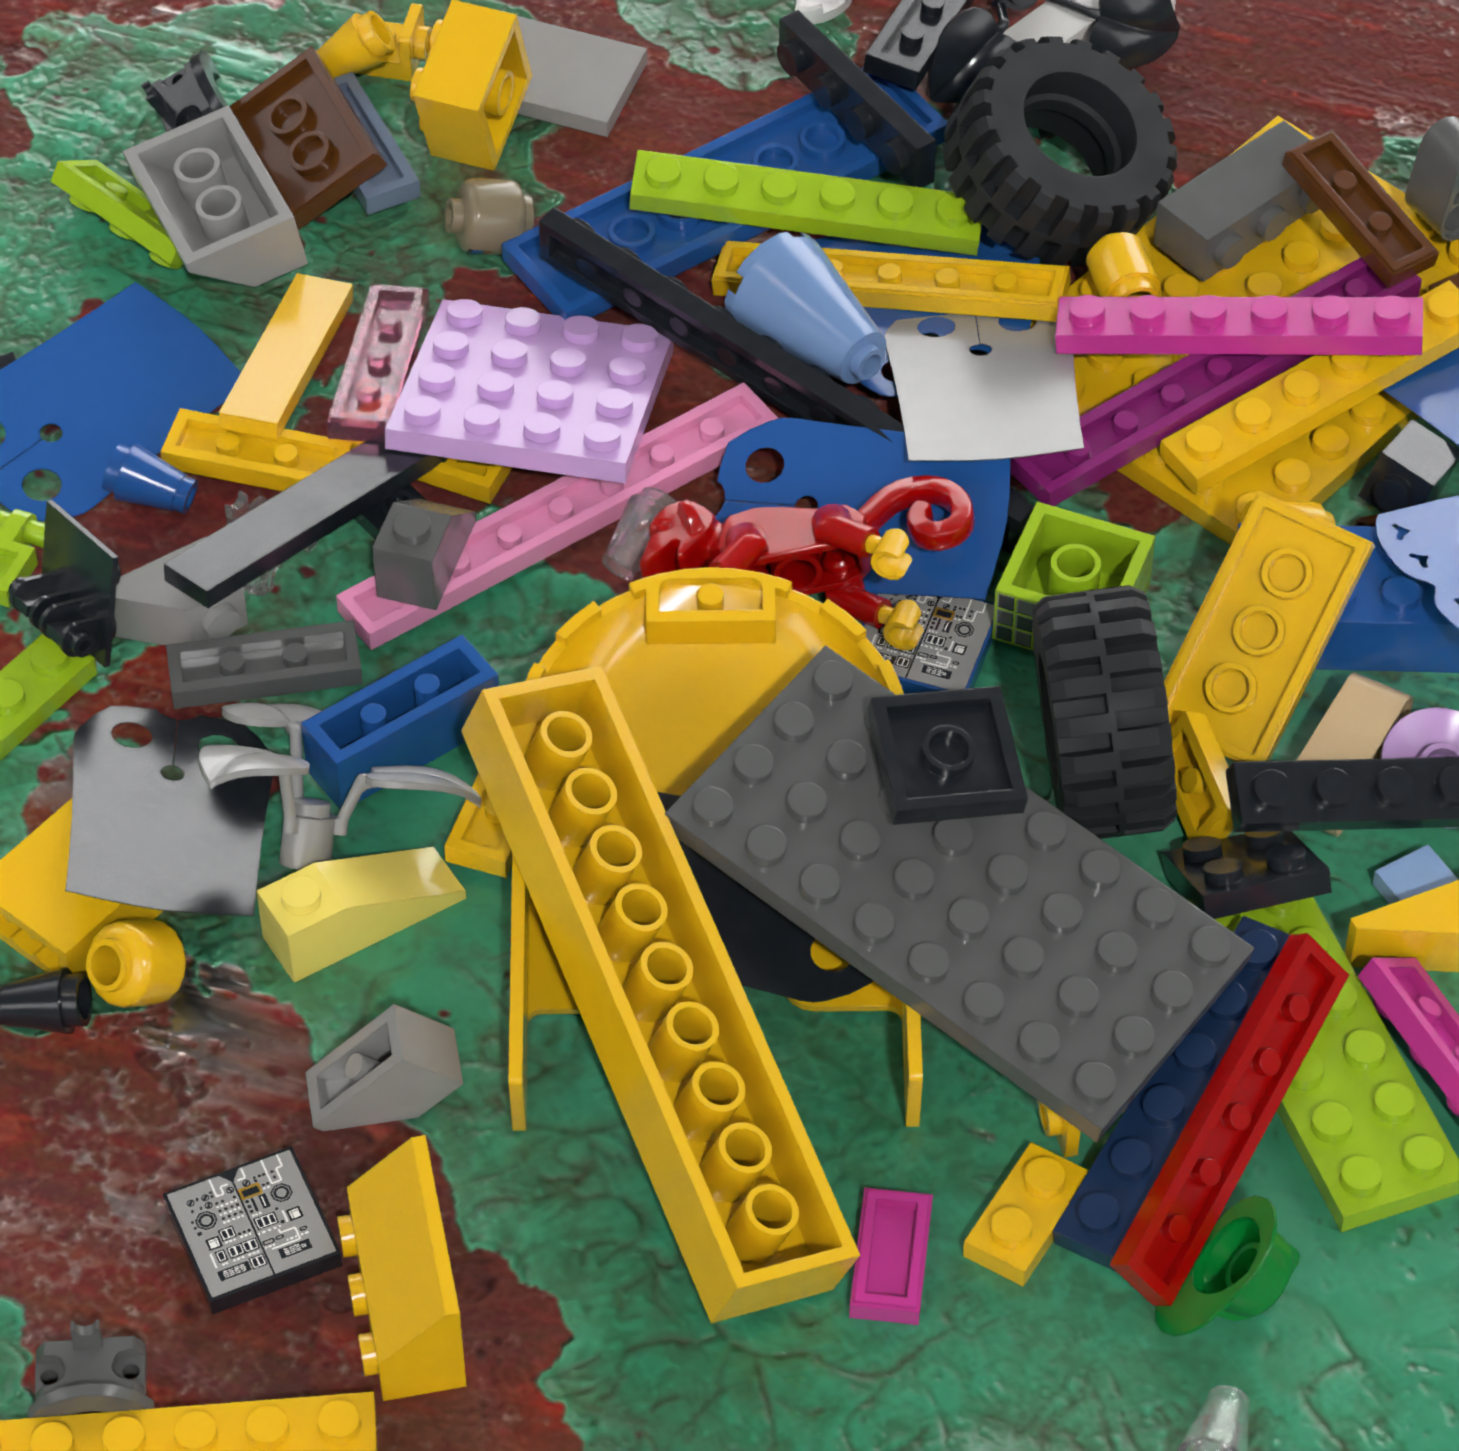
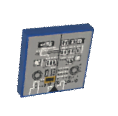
M876 594L889 599L893 608L901 600H912L920 607L921 616L917 623L923 626L924 632L916 647L912 650H900L890 645L883 635L884 626L877 629L862 623V626L867 630V639L878 650L884 661L889 659L904 694L974 688L993 641V602L969 598Z

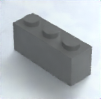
M1283 120L1160 200L1157 205L1154 244L1204 282L1222 269H1229L1235 266L1246 253L1264 241L1276 239L1287 226L1305 214L1318 211V206L1282 166L1286 151L1310 139Z

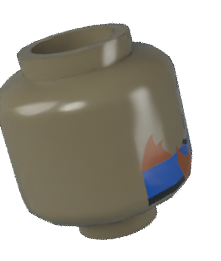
M469 178L460 185L456 198H448L446 201L445 228L448 233H455L459 247L466 253L502 255L503 242L520 236L522 233L533 228V201L530 195L523 194L520 185L513 180Z

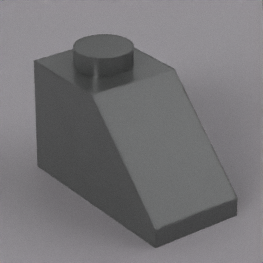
M418 498L393 502L372 547L377 597L437 610L476 523V511Z

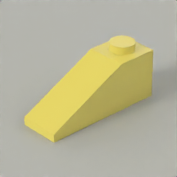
M434 847L315 862L256 891L263 938L294 983L466 899L465 889Z

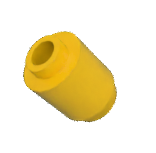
M1126 232L1111 233L1099 239L1088 252L1086 263L1101 297H1140L1144 295L1160 297V281L1138 236Z

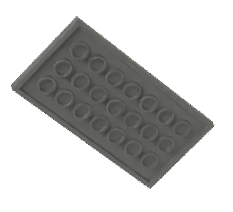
M825 645L666 811L665 815L669 818L677 839L1097 1143L1246 966L1255 948L1026 786L1028 801L1024 813L893 825L867 709L871 697L895 694Z

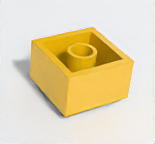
M451 0L444 20L438 19L433 26L429 43L430 54L424 68L418 67L414 72L410 85V99L415 102L419 115V128L424 132L431 156L495 171L532 79L517 14Z

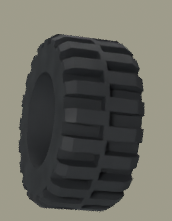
M1060 36L1040 37L1038 42H1036L1035 38L1014 42L1010 48L1001 49L990 58L954 108L953 115L947 122L944 132L946 145L943 148L946 171H953L949 177V182L956 198L963 197L966 202L964 207L965 213L974 224L980 221L989 230L987 236L998 245L1003 241L1015 248L1014 254L1027 260L1038 256L1043 258V264L1065 266L1070 260L1072 266L1087 265L1086 258L1088 252L1105 235L1122 232L1136 235L1157 209L1158 202L1165 198L1174 182L1173 172L1177 168L1178 153L1176 145H1172L1176 138L1171 120L1162 116V112L1165 110L1164 104L1156 92L1150 94L1143 86L1145 78L1134 68L1129 72L1118 63L1120 57L1108 50L1101 54L1091 49L1092 43L1079 39L1072 40L1070 44L1064 43L1063 37ZM1027 127L1042 129L1064 139L1081 154L1093 176L1072 172L1055 163L1037 146Z
M1130 585L1043 597L1032 608V631L1041 716L1056 808L1100 839L1163 831L1176 820L1175 817L1177 816L1175 762L1166 688L1162 673L1163 668L1157 645L1155 625L1152 621L1151 609L1145 592Z

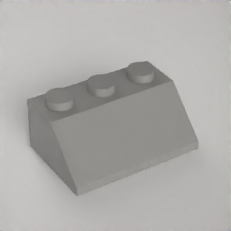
M229 105L122 151L127 164L189 273L256 287L308 264L295 218Z

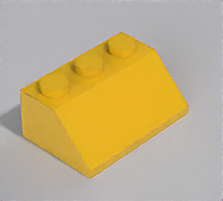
M426 1135L411 1137L347 1187L350 1215L337 1217L343 1257L357 1256L360 1273L347 1275L354 1317L368 1315L370 1326L369 1333L358 1334L364 1376L378 1374L383 1401L467 1387L460 1311Z

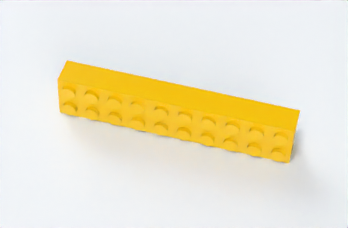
M602 666L483 689L461 730L711 1324L833 1290L859 1258L860 1253L670 820L665 815L666 811Z

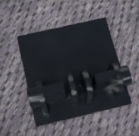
M53 500L46 501L42 574L18 577L13 580L8 590L10 604L18 612L29 617L31 624L39 629L44 636L52 639L67 656L85 657L90 654L104 668L110 666L112 639L116 635V621L114 617L116 585L119 583L121 576L118 556Z

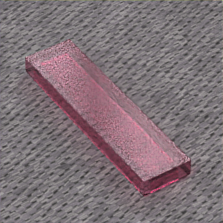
M379 284L370 286L327 420L328 439L385 442V427L409 376L429 310V289Z

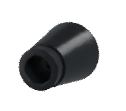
M62 968L0 985V1025L72 1034L76 1027H86L90 1023L92 1016V992L89 980L84 973L73 974L69 968Z

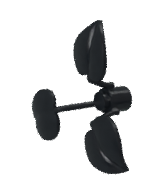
M994 0L991 3V8L997 13V23L987 10L980 7H972L955 15L946 24L938 38V45L932 65L928 71V98L937 103H959L990 58L1001 49L1010 48L1016 42L1011 37L1003 34L1009 27L1007 8L1025 10L1034 5L1037 0ZM1044 0L1086 17L1096 19L1089 29L1087 42L1092 43V50L1101 54L1108 50L1120 57L1118 63L1124 68L1142 66L1158 59L1170 49L1179 35L1180 25L1171 0H1099V9L1075 0Z

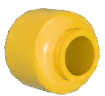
M152 919L123 920L104 926L94 936L86 959L87 975L97 995L108 1004L123 1008L156 1005L169 1000L179 990L185 976L186 957L183 944L177 933L165 922Z

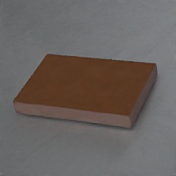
M312 46L229 106L292 212L298 230L387 166V163L324 60Z

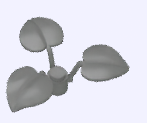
M251 702L222 706V716L231 722L257 727H283L290 736V756L239 745H206L199 752L198 766L209 789L237 778L279 776L284 814L279 864L292 869L300 870L315 862L332 860L334 835H347L349 819L362 793L367 789L379 787L444 792L464 797L481 809L480 795L459 777L443 770L411 765L373 766L370 773L359 774L337 817L330 813V802L315 798H304L303 775L309 774L310 763L303 759L301 722L322 711L310 706L290 703L268 705Z

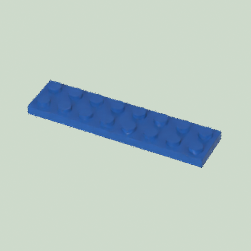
M866 73L936 139V146L945 142L944 132L947 121L916 90L889 83L885 79ZM813 93L805 95L682 155L869 180L888 170L883 164L882 159L866 143L856 140L843 121L829 108H823L816 101ZM633 180L565 212V214L573 219L579 218L584 220L597 234L616 246L632 250L639 256L642 262L666 277H674L720 254L722 247L727 241L745 242L771 229L629 209ZM539 225L522 233L520 236L502 243L503 261L553 315H559L565 320L579 315L592 318L615 306L540 258Z

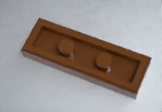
M1333 130L1286 151L1282 166L1388 289L1435 266L1439 256L1438 250Z

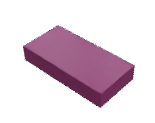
M864 1187L857 1243L860 1256L856 1260L854 1267L849 1318L919 1325L933 1194Z

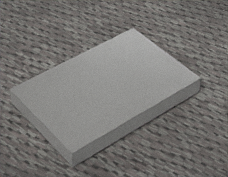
M517 16L532 72V79L518 114L608 137L647 64V48Z

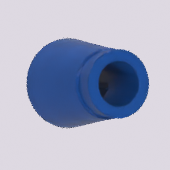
M138 443L132 448L119 444L106 466L102 488L114 493V500L186 514L196 496L198 480L188 477L187 474Z

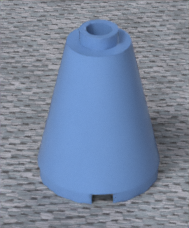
M789 232L778 233L761 243L742 262L737 270V273L743 277V280L738 287L736 295L728 289L725 298V309L741 324L759 335L773 338L789 354L807 365H815L821 368L829 376L847 384H855L876 375L885 361L886 339L820 245L807 234L801 233L802 237H794Z

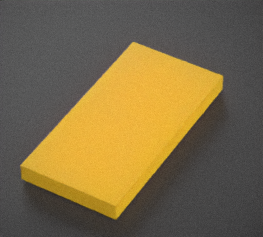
M1258 490L1164 680L1171 727L1184 711L1205 713L1224 757L1234 762L1270 761L1375 548L1374 543Z

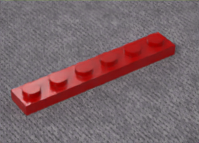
M1308 933L1289 935L1109 1264L1153 1306H1172L1349 977V974Z

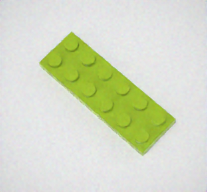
M1314 897L1215 919L1232 932L1235 931L1243 916H1246L1289 935L1308 933L1349 974L1277 1109L1279 1117L1340 1232L1458 1195L1459 1159Z

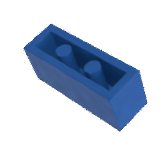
M463 634L301 722L305 760L310 763L309 774L336 806L341 809L356 777L362 773H370L371 767L394 765L424 766L465 743L461 730L481 691L499 686L498 673ZM383 788L367 789L362 793L358 802Z

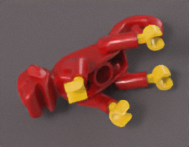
M931 475L912 476L897 480L879 490L858 511L846 504H827L819 509L759 507L731 515L725 522L720 523L715 515L706 507L694 501L684 500L663 508L649 525L648 533L650 540L640 560L642 578L682 569L709 567L735 568L780 577L791 581L792 589L803 594L812 595L825 592L826 600H831L848 612L855 620L877 629L884 626L883 635L890 645L900 650H912L916 647L924 632L923 626L917 623L921 616L920 607L912 600H901L893 608L889 599L868 592L865 588L863 578L869 573L871 566L881 577L889 580H899L905 575L912 562L911 556L905 553L909 546V539L904 531L889 529L880 537L878 530L895 514L910 508L907 513V526L909 537L917 546L930 551L949 550L961 545L973 532L975 525L973 504L970 495L957 483L946 478ZM931 504L945 508L950 513V517L934 521Z

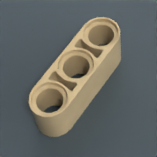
M1352 672L1297 760L1380 759L1382 745L1388 733L1400 719L1411 713L1414 697L1366 676ZM1321 830L1335 837L1340 836L1343 830Z

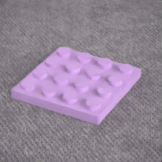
M443 299L385 427V449L625 484L672 357L674 342L646 324L622 325L596 321L591 317L581 315L572 316L565 320L559 315L538 313L536 310L526 307L509 309L480 305L478 302L469 299L455 301Z

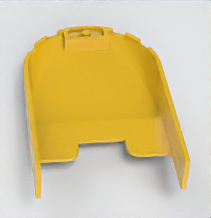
M713 567L682 569L642 578L629 583V591L617 595L599 606L595 601L591 602L572 616L555 633L556 641L543 655L540 662L532 665L525 680L528 681L602 666L656 791L682 796L825 645L895 695L904 694L889 659L884 661L878 650L867 639V630L848 612L831 600L827 599L824 603H821L806 594L793 590L792 582L780 577L742 569ZM512 853L508 1083L512 1130L526 1131L529 1021L534 1016L541 1014H580ZM817 939L813 942L811 957L814 963L821 969L840 971L850 964ZM875 981L851 994L828 1001L812 1003L786 997L791 1004L798 1008L814 1012L891 1011L898 1014L902 1021L905 1126L919 1127L923 1084L921 1015Z

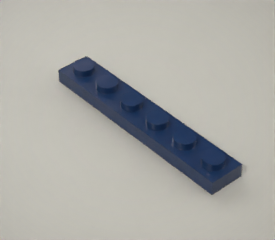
M1243 916L1233 933L1255 948L1249 962L1128 1105L1054 1227L1053 1237L1056 1245L1115 1271L1109 1265L1285 945L1289 934Z

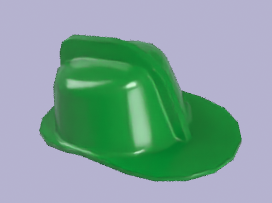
M1257 1195L1242 1199L1227 1210L1217 1222L1172 1306H1156L1155 1322L1162 1333L1174 1337L1191 1334L1209 1324L1217 1316L1230 1321L1250 1319L1272 1307L1283 1294L1292 1273L1299 1264L1300 1254L1277 1231V1213L1269 1199Z

